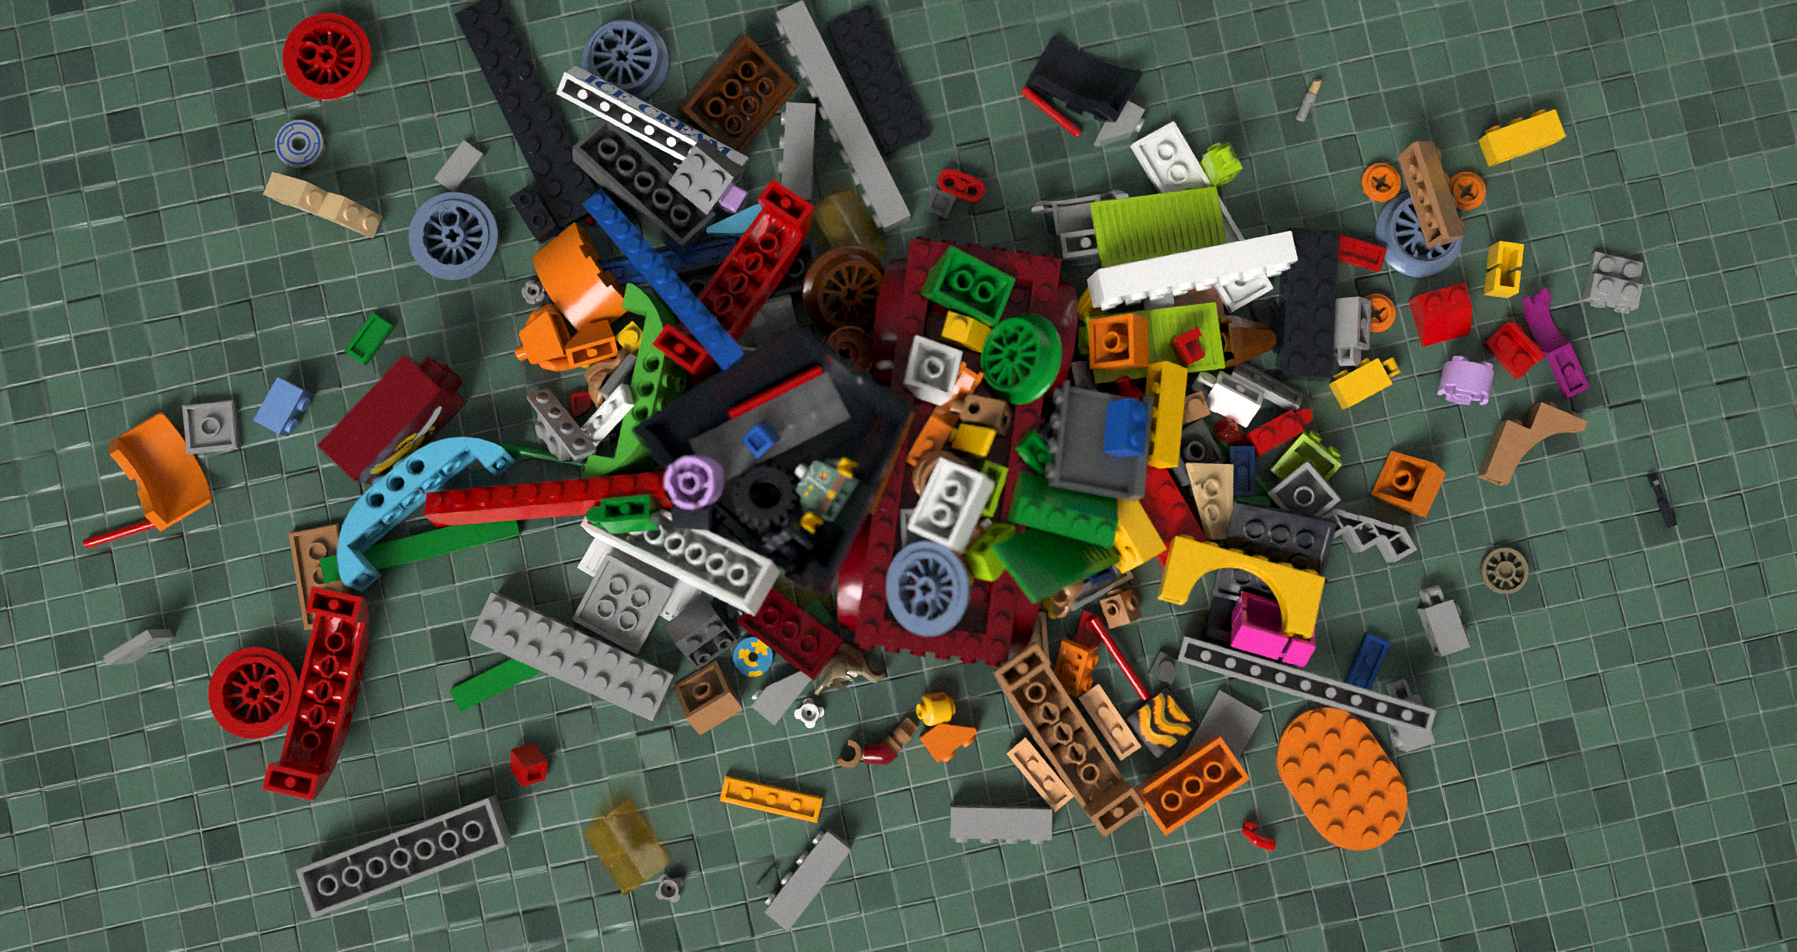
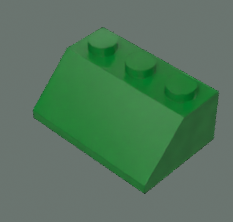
M950 246L930 270L921 295L963 316L973 318L986 326H997L1016 279Z

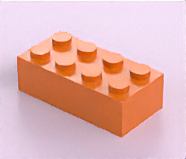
M1216 731L1135 786L1134 790L1166 836L1250 778Z

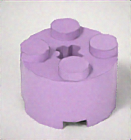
M1453 356L1452 361H1448L1443 365L1438 395L1446 394L1445 400L1458 404L1470 405L1471 401H1480V405L1487 404L1494 377L1493 365L1483 361L1478 363L1469 362L1466 357Z
M706 455L683 457L669 466L665 475V489H668L674 504L682 508L694 509L711 504L718 500L724 489V469L721 464Z

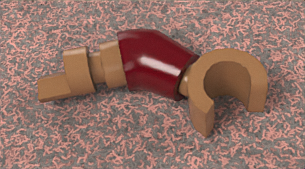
M907 717L893 731L894 735L892 737L888 736L884 741L881 739L877 743L865 744L864 748H861L855 741L848 740V746H852L856 751L855 758L852 761L846 762L842 757H839L836 761L839 765L846 768L857 766L861 760H864L866 764L887 765L898 757L897 753L902 749L900 746L903 743L906 745L911 740L910 737L919 728Z

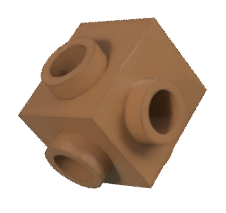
M1121 587L1107 592V597L1099 600L1102 613L1106 617L1110 629L1131 623L1142 617L1138 599L1134 595L1132 588L1122 591Z

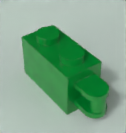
M651 495L601 499L600 507H591L587 510L586 519L596 528L604 527L610 534L659 530L660 505Z

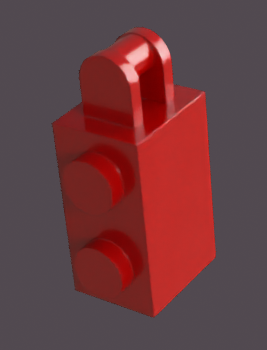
M1302 409L1296 413L1293 410H1289L1243 435V438L1248 446H1255V457L1304 432L1302 426L1311 422L1313 414L1309 409Z

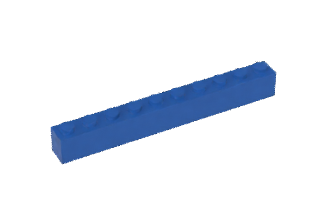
M602 189L583 203V206L723 370H726L744 354L724 328Z

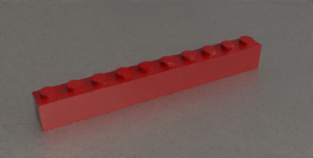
M666 471L427 492L424 516L437 527L583 515L591 507H600L601 499L651 495L660 505V508L672 507L673 498L670 496L668 489H665Z

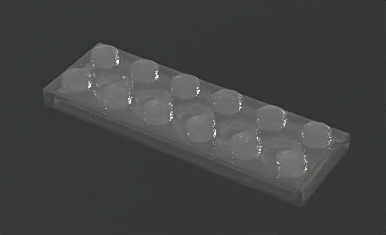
M826 372L689 442L696 455H706L721 464L724 469V482L741 474L745 469H751V465H759L761 462H765L850 419V416ZM766 420L780 436L781 440L757 459L741 438L756 424Z

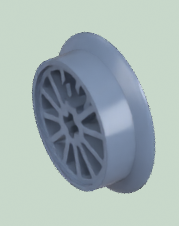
M619 19L604 24L590 36L582 54V69L644 101L654 95L664 83L669 69V54L662 37L652 27L637 20ZM628 35H635L629 45H627ZM641 39L647 42L646 44H643L635 48V46ZM610 42H618V45L615 48L610 50L607 49V45ZM650 50L652 53L651 57L638 56V54ZM624 56L625 58H628V60L624 62L623 60H620V58ZM598 58L610 59L601 64L596 65ZM637 62L650 63L648 70H645ZM611 67L605 77L600 75V71ZM634 69L643 74L639 80H635L632 74ZM619 71L618 83H611L610 80ZM624 73L629 74L632 83L623 84Z
M461 192L439 194L426 201L413 216L409 227V246L414 259L427 273L441 279L459 280L478 273L491 260L497 246L498 230L491 211L479 199ZM462 212L469 213V216L466 220L464 219ZM456 214V223L447 225L446 222H448L449 216ZM478 218L479 225L468 230L474 219ZM438 219L442 227L436 223ZM434 226L441 230L442 235H430L432 227ZM480 231L483 232L481 238L470 237L471 235L478 233ZM457 233L460 237H457L456 242H453L451 239L455 238ZM430 240L443 241L432 248L429 246ZM469 243H481V246L476 250ZM466 248L476 253L471 259H469L465 251ZM445 249L439 259H435L433 255ZM453 251L452 264H444ZM459 251L465 260L462 264H458Z
M1410 192L1402 193L1391 199L1380 212L1375 227L1376 244L1387 248L1384 260L1396 271L1412 277L1436 275L1447 269L1455 261L1461 250L1463 237L1455 242L1445 244V249L1441 246L1434 247L1438 255L1432 258L1433 248H1427L1422 232L1418 231L1421 228L1419 220L1409 208V206L1414 207ZM1404 212L1411 222L1399 218L1400 213ZM1396 224L1409 228V230L1396 232ZM1408 236L1409 240L1401 246L1397 237ZM1416 244L1423 246L1425 249L1424 256L1418 255L1417 249H1415Z
M922 541L905 547L894 558L887 574L886 594L891 611L902 626L918 635L935 636L948 631L959 621L970 599L971 584L965 566L952 551L938 543ZM926 558L929 559V568L925 562ZM917 565H918V567H919V569H920L922 575L919 574L917 571H915V567H916ZM948 570L949 575L944 577L946 571ZM911 577L917 580L916 585L910 584ZM952 580L953 586H947V582ZM910 589H915L917 595L913 598L911 597ZM947 590H952L953 596L947 593ZM925 601H927L929 604L928 613H926L927 609L926 605H924Z

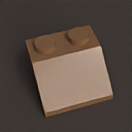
M716 660L673 685L686 719L699 735L743 710L733 687Z

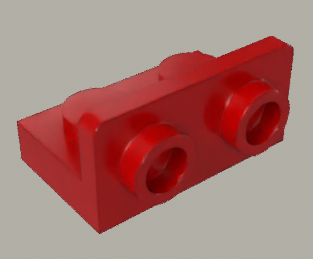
M1513 321L1503 324L1482 344L1515 380L1520 379L1534 364L1546 357L1542 353L1541 346L1535 341H1531L1525 335L1523 327Z

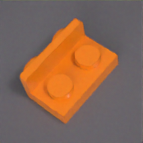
M1067 638L1062 640L1054 674L1066 693L1077 697L1089 691L1093 683V678H1091L1092 672L1099 660L1097 655L1098 646L1093 645L1087 648Z

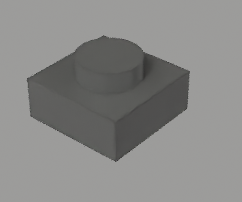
M934 188L924 212L947 221L957 197Z
M1159 651L1148 673L1171 685L1183 663Z

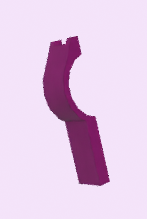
M1547 287L1540 289L1539 294L1531 298L1530 296L1522 298L1525 322L1533 341L1541 346L1563 398H1570L1590 387L1571 343L1559 333L1552 321L1549 311V304L1552 298Z

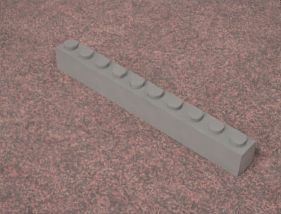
M803 0L776 12L778 19L775 22L776 28L780 36H786L788 43L785 44L791 57L796 56L799 62L796 65L802 79L807 78L810 84L807 86L808 92L813 100L817 98L820 107H818L819 114L823 121L828 120L831 126L828 129L834 143L839 142L842 148L839 153L844 163L850 164L853 170L850 172V175L856 186L860 184L863 190L861 197L866 207L871 206L875 214L871 216L877 229L882 227L884 233H887L911 221V214Z
M1183 635L1177 656L1178 661L1427 735H1430L1436 714L1435 709L1185 635Z

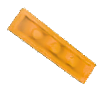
M726 775L720 801L818 823L823 797Z

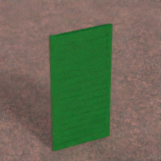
M1035 528L998 542L991 547L1033 604L1121 561L1112 548H1105L1104 546Z

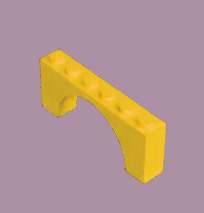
M1188 535L1175 536L1171 541L1157 599L1183 605L1187 601L1196 581L1204 574L1220 568L1243 569L1261 578L1273 591L1281 610L1282 634L1303 640L1312 637L1325 577L1318 576V572L1309 569L1296 570L1293 569V565L1284 562H1278V564L1268 562V558L1254 555L1253 557L1243 555V551L1238 549H1221L1218 544L1206 541L1203 544L1194 541V538Z

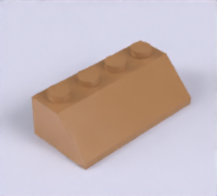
M1417 141L1412 143L1398 156L1427 248L1431 249L1455 242L1465 236V227L1456 211L1457 202L1454 195H1451L1448 186V174L1443 171L1441 165V152L1436 148L1434 141Z

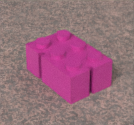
M1242 591L1232 611L1231 646L1277 660L1279 657H1282L1284 662L1305 667L1316 647L1315 626L1312 637L1307 640L1282 634V617L1278 601Z

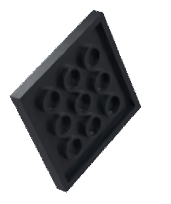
M1235 500L1223 549H1238L1243 551V555L1263 556L1268 558V562L1278 564V562L1293 565V569L1300 571L1303 569L1318 572V576L1323 577L1337 522L1332 519ZM1238 568L1217 569L1212 596L1238 601L1242 591L1277 601L1271 588L1255 574Z

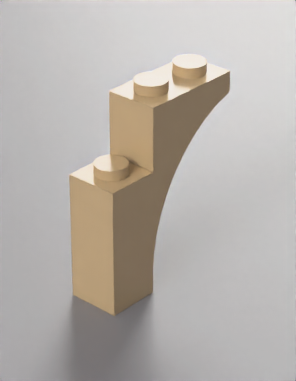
M272 172L263 195L282 204L330 220L370 238H374L382 219V215L344 196L327 192L307 181Z

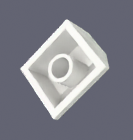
M917 335L914 336L903 385L917 398L939 406L951 400L962 351Z

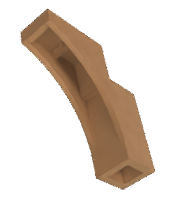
M1543 401L1531 406L1525 424L1512 418L1498 422L1477 477L1499 486L1508 485L1520 460L1535 444L1556 433L1584 431L1588 421L1581 419L1580 414L1568 410L1564 412L1557 409L1556 404Z

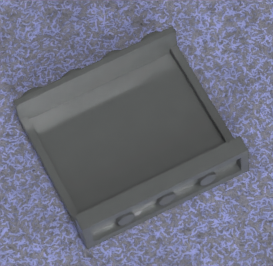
M1070 381L1062 383L1055 389L1053 395V402L1056 403V407L1050 422V426L1053 428V435L1048 443V452L1051 454L1050 462L1047 463L1045 469V477L1048 478L1047 486L1134 502L1143 498L1153 397L1142 396L1139 399H1134L1148 404L1144 454L1120 458L1103 452L1108 402L1127 399V397L1070 387Z

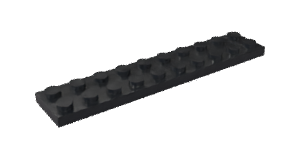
M482 0L455 13V17L558 227L563 229L574 222L590 216L591 214L583 206V203L594 195L596 190L588 174L573 161L572 147L574 145L503 1Z

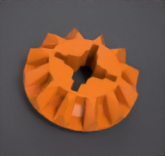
M1377 163L1366 169L1360 184H1362L1363 193L1370 200H1376L1381 203L1391 200L1397 195L1400 190L1401 179L1394 167L1385 163ZM1385 175L1383 184L1386 187L1382 186L1376 190L1377 182L1374 179L1379 180Z
M1461 172L1449 180L1448 186L1451 195H1454L1456 198L1457 208L1461 209V211L1473 210L1484 201L1486 187L1478 175L1471 172ZM1471 185V187L1469 188L1470 190L1468 191V194L1470 196L1466 195L1465 197L1460 198V194L1462 193L1460 187L1464 189L1465 187Z
M1382 294L1365 296V299L1372 301L1371 308L1373 307L1374 310L1383 308V311L1378 315L1379 320L1376 317L1371 318L1370 331L1378 333L1387 330L1395 320L1396 310L1394 304L1388 297Z

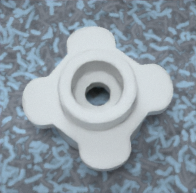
M806 698L803 701L802 707L795 710L794 715L797 719H801L807 728H813L815 721L824 715V709L815 705L812 698ZM807 711H811L812 714L808 715Z

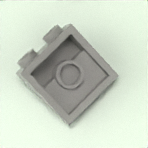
M1599 252L1592 253L1582 301L1590 302L1591 306L1597 308L1612 307L1618 313H1630V311L1637 309L1643 284H1639L1643 263Z

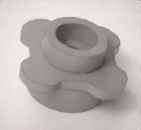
M666 874L659 877L660 885L656 891V897L660 900L665 899L677 902L680 899L679 891L680 887L683 886V880L680 877L674 879ZM671 886L672 890L669 891L667 887Z

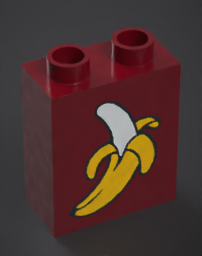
M403 355L318 443L317 447L353 481L373 485V482L378 477L386 475L393 470V465L397 461L406 459L418 449L428 445L468 403L457 392L465 382L443 362L439 364L429 355L421 362Z

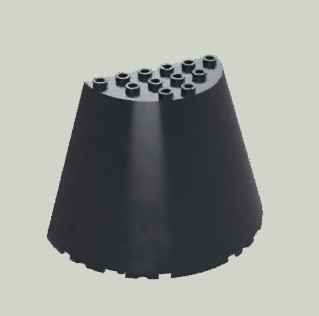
M795 324L739 359L726 370L720 371L641 421L631 431L641 445L652 452L650 456L666 472L669 466L677 460L692 455H706L721 464L725 477L724 489L718 500L708 504L712 508V519L726 526L729 529L727 532L748 550L772 561L778 569L786 572L784 577L790 581L792 580L803 589L809 584L813 586L811 591L814 594L826 596L836 582L913 419L914 408L905 399L900 401L893 396L894 393L886 385L882 384L880 386L875 383L873 377L865 370L861 372L855 371L853 369L855 366L850 359L845 356L841 358L828 343H820L807 328L801 329ZM817 365L821 367L822 375L734 419L730 418L727 410ZM766 420L780 436L781 440L757 459L741 438L756 424ZM846 458L858 464L857 467L854 466L852 468L851 475L859 480L834 521L831 522L819 517L823 522L821 524L816 523L814 532L801 524L799 529L816 542L811 550L805 548L792 537L774 551L768 553L760 546L762 541L760 536L763 532L758 531L756 527L754 529L749 528L746 522L743 524L740 516L735 512L733 503L735 481L738 477L742 476V471L745 469L749 471L753 464H756L757 467L761 466V462H767V466L771 467L772 463L778 464V469L785 468L787 474L793 476L794 484H797V486L801 479L795 475V471L802 463L810 467L814 461L823 463L827 459ZM760 486L751 493L750 500L758 508L770 509L780 502L781 495L771 486ZM797 493V508L793 514L802 521L805 515L800 503L801 496Z

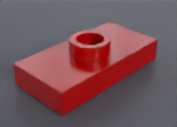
M1342 234L1338 235L1337 261L1378 273L1381 271L1387 251L1386 247Z

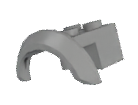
M1113 190L1103 194L1076 199L1038 201L1031 211L1038 214L1052 213L1058 257L1062 259L1061 261L1099 256L1089 204L1092 202L1129 198V195L1120 190Z

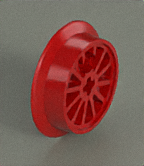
M333 13L317 14L300 22L287 37L283 48V67L291 84L304 95L320 100L337 99L352 93L364 81L371 63L370 44L364 31L351 19ZM328 35V45H324L321 37ZM335 35H342L335 46ZM350 39V41L352 42V44H351L350 46L346 47L345 49H343V48L345 47L347 41ZM317 40L320 46L316 45L313 42ZM316 50V56L313 59H307V54ZM355 52V57H347ZM344 64H354V66L350 69ZM307 65V66L312 67V68L309 69V70H307V71H305V67H304V66ZM341 70H344L349 74L344 78V76L341 73ZM320 73L315 82L310 80L311 77ZM335 74H337L340 79L337 83H335ZM328 76V84L322 85Z
M249 647L238 650L227 656L217 666L211 677L208 700L212 714L226 731L235 736L246 739H259L270 736L282 729L290 721L299 684L297 675L291 664L283 656L272 650L261 647ZM260 663L266 666L262 678ZM250 664L253 667L254 679L246 669V666ZM239 672L248 682L247 684L235 679ZM273 678L279 683V688L276 692L271 686ZM232 685L243 688L242 693L232 694ZM259 688L260 693H258L257 696H255L254 692H256ZM242 697L244 701L235 707L232 699ZM270 700L280 703V708L277 710ZM250 704L246 716H242L239 711ZM265 706L272 714L268 720H266ZM256 708L258 709L259 717L257 722L252 721Z

